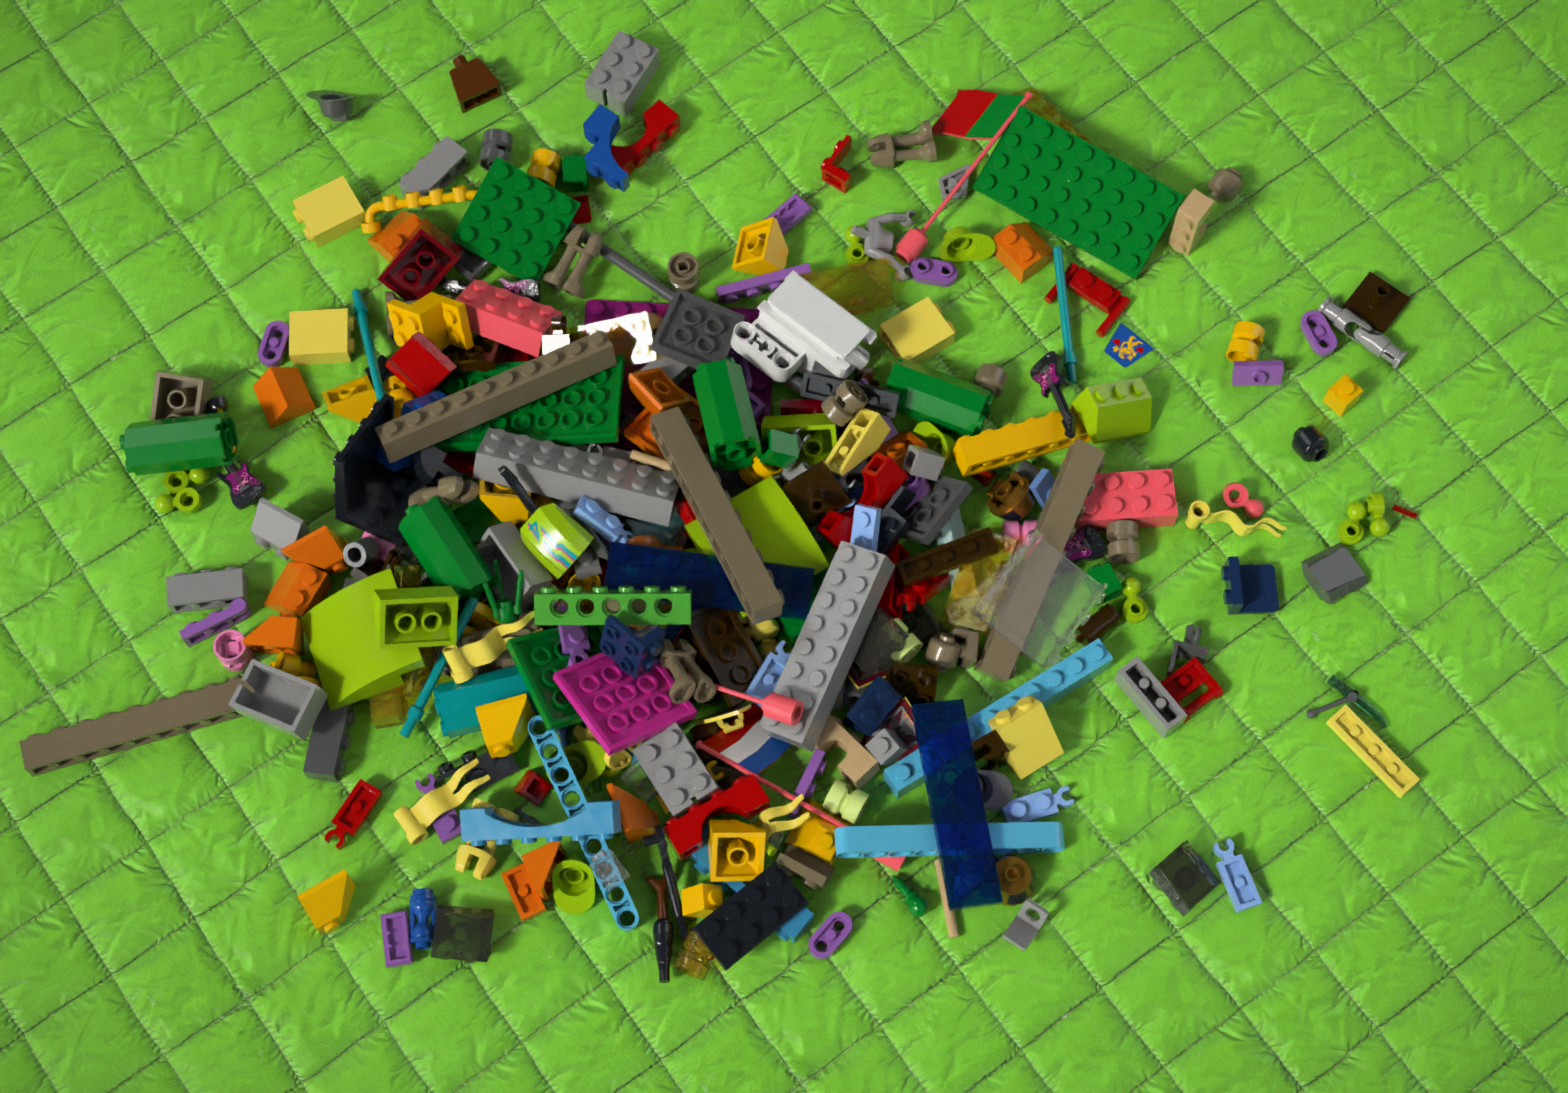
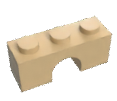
M1196 189L1192 190L1179 207L1168 242L1176 252L1189 256L1204 236L1207 226L1204 221L1211 213L1214 200Z
M835 714L829 715L814 750L816 748L820 749L825 754L834 748L846 751L845 759L838 764L839 773L855 789L860 790L880 771L879 763L873 754L860 744L861 740L854 732L850 731L848 733L842 727L844 726L842 721Z

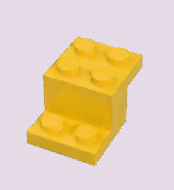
M430 292L412 304L396 299L387 303L389 319L394 331V340L400 347L418 331L425 337L431 338L439 350L444 349L450 344L465 350L474 346L465 303L434 292Z

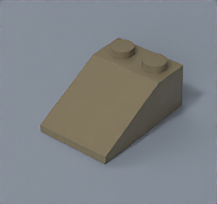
M171 370L156 371L150 421L207 414V401L211 399L213 378Z

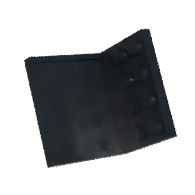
M384 394L379 402L376 401L369 416L361 420L357 432L349 436L344 449L338 451L334 457L335 474L333 481L335 482V491L333 497L335 498V519L403 547L407 541L398 528L399 523L406 516L405 510L409 507V496L421 488L438 486L436 479L431 480L427 484L423 483L414 470L413 460L412 465L395 472L376 461L379 441L374 428L394 419V397Z

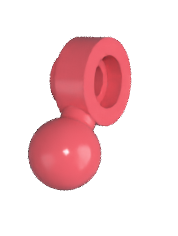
M1231 482L1224 487L1222 498L1228 506L1232 508L1243 506L1245 514L1253 519L1259 518L1263 514V503L1258 499H1249L1248 491L1241 483ZM1237 490L1239 492L1238 496L1231 498V492Z

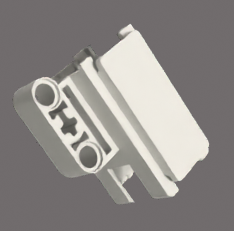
M793 270L785 278L784 282L768 297V300H764L757 307L760 310L759 317L752 324L743 321L735 325L731 346L737 353L776 382H785L796 371L804 375L806 370L847 379L856 368L863 370L870 358L869 352L858 344L864 340L869 345H874L877 335L875 331Z

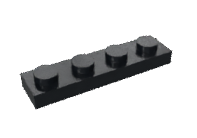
M806 370L803 375L800 396L825 401L831 394H836V389L846 379ZM853 381L867 395L868 403L863 408L892 418L897 416L901 392Z

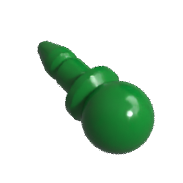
M893 875V883L904 896L903 903L908 905L910 913L916 917L926 915L929 911L928 900L923 896H919L917 890L912 892L903 879Z

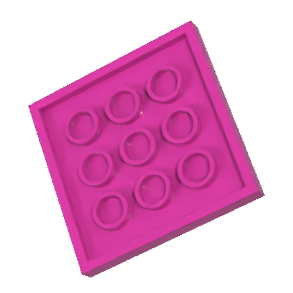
M602 652L554 672L553 675L555 683L608 756L662 733L675 722L680 725L691 720L697 714V710L689 700L682 704H674L672 702L669 690L675 681L667 670L662 667L660 662L652 672L647 671L635 680L628 673H625L614 660Z

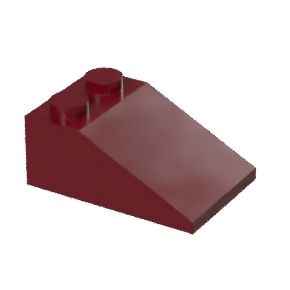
M424 218L377 280L405 301L419 300L429 294L460 259L463 247L451 240V237Z

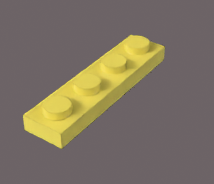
M1344 705L1326 722L1335 734L1399 798L1419 782L1420 779L1347 705Z

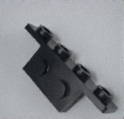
M901 485L893 493L891 500L881 511L876 552L888 556L911 525L902 514L915 498L916 493L904 485Z
M484 744V748L478 751L474 749L469 750L461 755V759L453 763L447 761L440 764L434 775L439 782L453 775L459 768L477 758L480 763L464 775L467 783L487 774L491 779L472 791L474 793L519 771V768L511 753L505 757L491 758L486 744Z

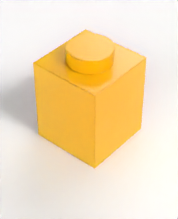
M1345 374L1328 389L1323 402L1338 416L1342 417L1358 402L1364 390Z
M701 883L681 890L683 916L705 918L723 904L722 886Z

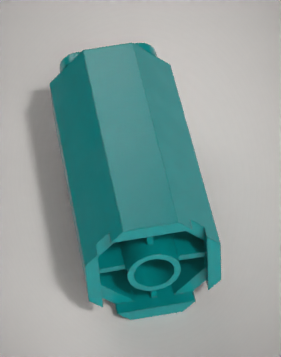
M516 666L475 675L468 681L460 684L455 683L454 680L437 684V687L433 689L437 715L440 714V726L443 737L449 736V738L482 731L475 707L525 693L535 716L540 715Z

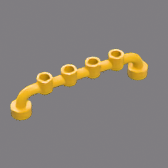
M466 185L452 187L453 192L444 193L443 188L429 190V195L420 196V191L405 193L406 198L397 199L396 194L382 196L383 201L373 203L367 208L365 222L361 223L362 233H373L381 230L380 220L374 219L375 214L379 211L416 208L424 205H440L448 202H463L472 200L478 190H467Z

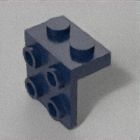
M1228 557L1225 565L1221 566V579L1225 581L1223 600L1224 604L1227 605L1228 615L1276 613L1279 609L1274 566L1271 564L1239 565L1238 557Z
M611 614L605 621L600 648L625 673H628L636 680L647 671L652 672L658 666V659L664 647L663 641L666 632L658 626L642 638H639Z
M877 675L847 713L843 724L847 728L871 736L879 729L881 722L888 713L894 710L902 696L883 677Z

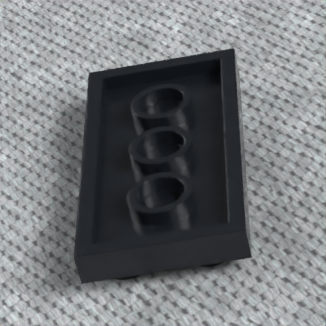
M774 862L694 926L692 930L722 968L727 971L805 908L809 902L779 865Z

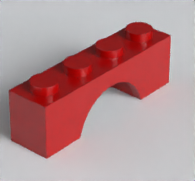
M660 99L643 113L646 131L638 142L630 146L612 145L611 153L616 163L629 176L637 167L643 166L652 153L658 152L669 138L675 137L680 130L679 115Z
M877 452L862 470L864 490L857 504L883 509L887 501L900 488L908 475L891 457ZM855 506L844 512L830 510L815 530L832 547L838 549L841 541L850 543Z
M754 774L749 777L746 775L739 777L733 782L734 786L727 790L720 789L711 795L709 801L704 804L699 802L688 809L689 813L681 818L675 816L666 822V827L663 828V831H665L666 839L680 861L703 848V829L714 816L721 813H735L749 820L770 807V799Z

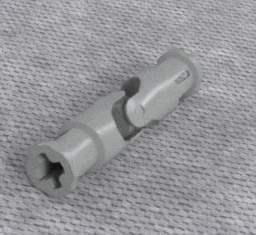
M1330 296L1325 299L1317 310L1333 322L1334 327L1356 342L1362 343L1376 357H1382L1388 361L1395 370L1409 353L1396 347L1391 343V339L1373 330L1369 324L1349 309H1343L1334 303ZM1351 322L1361 325L1354 333L1350 328Z

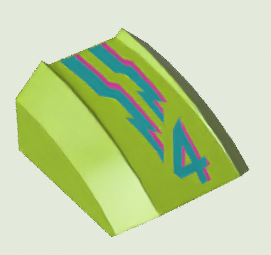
M555 503L539 507L520 528L521 539L524 544L558 579L583 553L594 538Z

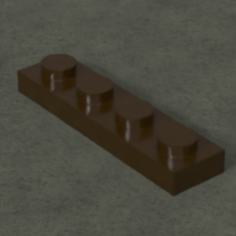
M990 527L900 560L895 563L904 587L907 588L999 553V547Z

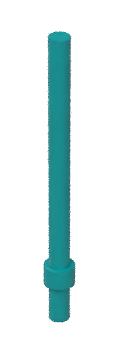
M1061 246L1053 247V257L1064 349L1062 362L1063 366L1066 367V376L1069 384H1076L1075 366L1077 365V355L1073 350L1063 250Z
M354 289L352 291L354 301L353 312L354 316L358 318L374 391L379 402L384 396L385 390L367 318L369 312L367 304L363 301L361 290Z
M472 596L469 597L457 620V643L479 602L478 599ZM442 651L415 704L411 705L407 712L408 718L399 733L404 737L409 738L417 721H421L425 713L423 709L447 664Z

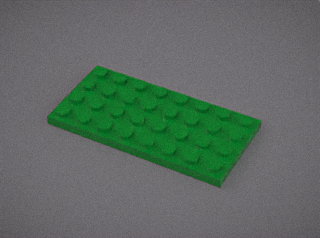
M1021 105L1018 107L1016 116L1004 131L972 186L977 192L1134 280L1138 278L1185 198V195Z
M615 355L617 365L440 441L433 446L443 452L477 451L488 428H498L517 435H527L530 438L551 441L557 445L618 442L625 359L623 355ZM528 361L497 363L495 370L487 372H452L435 391L438 390L449 396Z

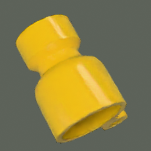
M280 652L276 661H271L269 665L294 676L311 678L315 677L317 669L315 663L309 661L301 662L299 656L286 652Z

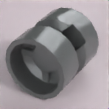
M493 128L484 131L479 165L489 171L496 156L510 163L513 136L502 129Z

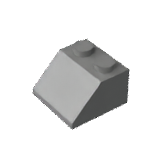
M264 498L260 499L250 530L255 539L254 542L265 550L268 547L271 548L279 558L288 561L291 558L283 554L281 549L310 534V531L304 520Z

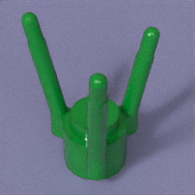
M494 559V571L498 581L497 587L500 597L497 604L488 583H483V587L492 607L494 619L497 618L499 623H510L518 619L517 614L522 613L521 597L524 571L519 570L514 603L512 598H505L499 563L497 559Z

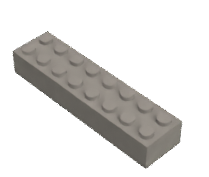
M488 428L476 452L472 477L510 487L498 471V468L505 465L528 492L575 504L583 495H586L588 498L596 501L607 512L669 527L676 508L675 502L678 501L680 486L671 471H661L647 465H637L623 459H613L602 456L599 453H589L578 450L575 447H565L554 444L551 441H541L530 438L527 435L505 432L498 428Z
M840 542L774 690L775 693L802 701L804 704L802 717L796 726H791L767 718L763 714L758 727L768 736L811 752L814 751L895 568V565L886 555L848 542Z

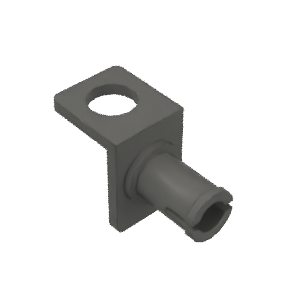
M1187 625L1184 642L1175 640L1166 676L1169 677L1171 675L1176 657L1192 660L1196 657L1200 663H1205L1209 649L1198 646L1202 633L1201 627L1196 626L1193 634L1194 625Z

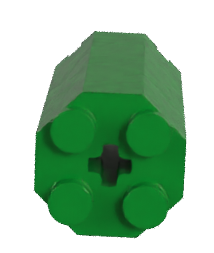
M899 357L898 361L894 363L886 382L887 389L901 392L898 413L919 421H928L935 427L959 436H974L983 431V423L985 418L988 419L991 413L992 402L995 396L991 394V390Z
M733 358L701 363L696 367L697 372L692 376L712 465L718 467V464L723 466V470L726 471L747 468L753 464L752 459L757 456V459L762 456V451L742 367L736 364Z
M227 412L131 423L125 429V434L120 435L119 438L120 446L126 455V470L128 473L134 472L136 476L232 465L237 459L238 452L233 453V446H238L234 421L232 418H226L229 415Z
M436 495L424 504H414L405 510L406 516L399 523V531L435 587L451 586L458 595V612L463 610L470 596L478 599L479 602L481 601L479 596L485 592L483 583H488L491 592H493L498 583L497 579L446 501L442 500L439 495Z

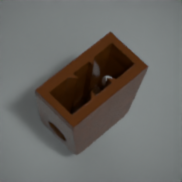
M459 55L453 60L455 68L450 70L449 73L462 113L502 96L499 81L480 59L475 58L468 62L464 55Z

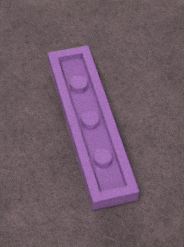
M809 263L716 287L718 304L723 302L731 304L738 301V298L746 296L754 298L761 295V292L768 290L774 292L793 270L804 279L810 280L811 269Z

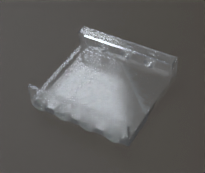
M1034 529L1028 532L971 610V613L1040 667L1046 668L1055 666L1062 657L1061 650L1065 645L1069 646L1076 638V629L1079 625L1083 626L1091 616L1089 611L1094 604L1097 606L1106 595L1104 590L1108 585L1106 583L1099 584L1042 539L1043 533Z

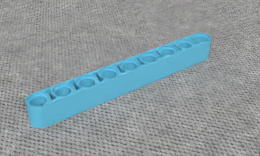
M540 715L534 716L528 723L529 734L568 819L587 808V801L555 731L547 730L542 735L535 734L533 732L534 726L544 722ZM554 746L558 749V754L554 758H546L544 756L545 749ZM557 771H568V779L565 782L556 781L555 774ZM576 793L580 796V801L575 806H569L565 802L567 795ZM597 834L588 835L587 840H578L617 926L625 932L635 930L639 925V915L605 840L597 839ZM593 840L599 841L602 844L601 850L596 854H592L587 850V845ZM603 864H609L613 868L611 876L603 878L598 874V869ZM614 888H620L624 892V897L618 902H613L609 898V893ZM625 912H631L635 916V921L630 926H624L620 923V917Z
M1061 822L845 826L834 829L836 857L1032 854L1056 853L1065 850L1063 824Z

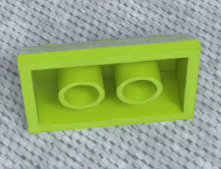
M1141 377L1088 386L1072 402L1093 444L1144 435L1150 432L1152 396Z
M825 413L764 416L761 426L762 437L770 429L793 434L800 427H803L799 431L801 439L810 434L809 440L803 443L793 469L802 462H806L811 467L822 460L825 462L840 439L839 426L832 422Z
M451 586L374 590L373 616L379 650L456 645L458 595Z

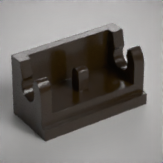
M995 729L971 743L967 759L971 764L978 762L980 759L987 760L988 765L982 767L981 770H993L998 766L1000 768L1005 766L1009 749Z

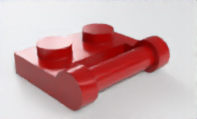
M1196 657L1160 682L1187 714L1183 724L1189 721L1190 716L1208 702L1224 695L1222 688ZM1205 684L1208 690L1183 708L1179 702Z

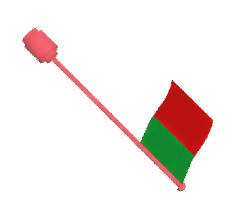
M981 90L960 91L932 127L933 135H950L970 140L991 141L923 228H910L900 240L894 254L901 261L910 264L911 261L917 259L928 245L926 230L1017 114L1018 107L1020 105L1024 106L1029 99L1032 100L1033 95L1031 92H1026L1024 95H1002Z

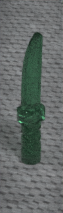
M1334 674L1331 676L1327 683L1345 697L1350 692L1356 693L1357 700L1354 703L1383 728L1388 727L1382 714L1359 695V691L1356 689L1352 690Z

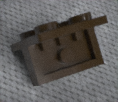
M887 662L885 680L902 696L899 701L906 697L913 709L933 711L938 667Z

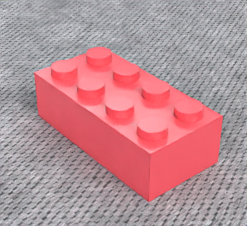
M474 279L454 299L465 303L471 332L535 357H539L543 353L542 335L553 333L551 317L562 316V312L554 309L552 306L537 303L528 297L516 295L507 289L498 288L488 284L486 281Z
M1172 469L1096 474L1093 480L1095 487L1090 496H1086L1083 503L1086 505L1085 511L1080 519L1077 518L1074 524L1075 532L1087 525L1094 527L1096 531H1104L1108 523L1118 520L1137 522L1139 528L1174 526L1178 517Z

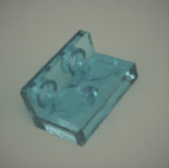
M674 514L669 527L635 518L627 519L625 522L626 530L632 532L635 536H655L668 546L675 545L684 524L683 519Z

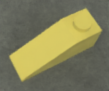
M862 408L854 415L825 463L832 473L844 476L879 449L891 430L879 413Z

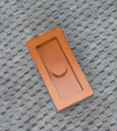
M524 863L500 873L522 922L547 911Z

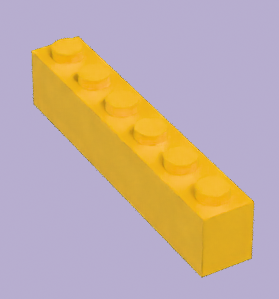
M1072 406L1069 409L1071 413L1076 415V435L1072 439L1065 436L1062 415L1056 410L1043 417H1030L1018 424L1008 423L1000 429H987L978 435L962 436L957 440L952 454L962 476L966 477L1069 448L1071 442L1077 439L1085 442H1091L1092 440Z

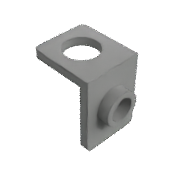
M1027 898L1016 918L1004 933L1003 938L1022 951H1026L1049 915V911ZM1027 909L1036 910L1040 918L1034 919L1030 917Z

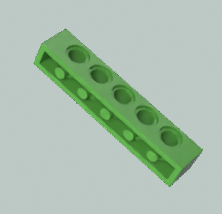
M655 585L644 586V590H634V586H619L618 590H608V586H594L592 590H582L581 586H568L566 590H556L555 586L540 587V591H536L534 594L535 625H605L606 618L612 614L624 625L691 624L692 590H686V586L683 585L670 586V590H660V586ZM663 598L669 599L672 602V608L667 611L662 610L659 607L658 601ZM558 599L565 600L568 604V610H558L555 606V601ZM583 599H589L594 603L592 611H586L582 608L581 601ZM609 599H616L620 603V609L617 611L610 610L607 607V601ZM633 600H644L646 609L642 611L636 610L633 607Z

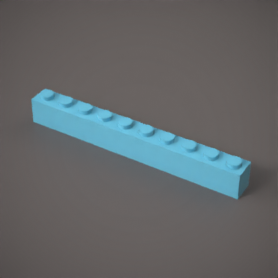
M1099 638L886 768L883 775L884 781L896 799L901 798L967 757L971 743L992 731L988 720L995 717L999 711L1010 708L1019 699L1029 695L1039 700L1044 708L1108 670L1112 664L1113 657Z

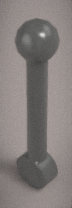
M1350 692L1345 698L1315 710L1308 709L1306 716L1312 719L1315 718L1316 714L1346 702L1354 703L1357 700V694Z

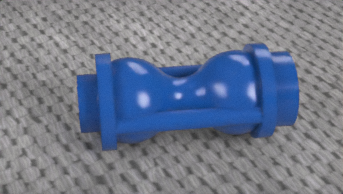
M433 889L412 890V896H410V943L415 945V949H431V945L437 943L436 896ZM415 915H416L417 918H418V922H417L416 925H415ZM430 915H431V925H430V923H429V921H428Z

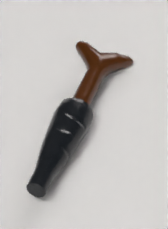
M647 877L644 881L657 892L658 919L653 924V939L659 969V982L669 983L674 929L673 923L668 919V890L664 877L659 880Z

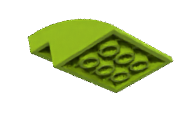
M772 476L763 479L731 498V505L734 510L739 511L744 529H748L752 536V544L755 550H760L765 568L770 569L772 572L774 585L777 590L780 589L784 594L830 566L806 524ZM697 518L684 525L719 590L728 595L739 616H747Z
M390 568L338 591L317 604L300 618L323 689L328 694L327 701L331 711L405 685L402 674L425 666L419 647L382 650L378 648L373 616L374 590L398 588Z

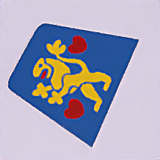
M1120 323L1104 351L1121 366L1128 367L1154 348Z

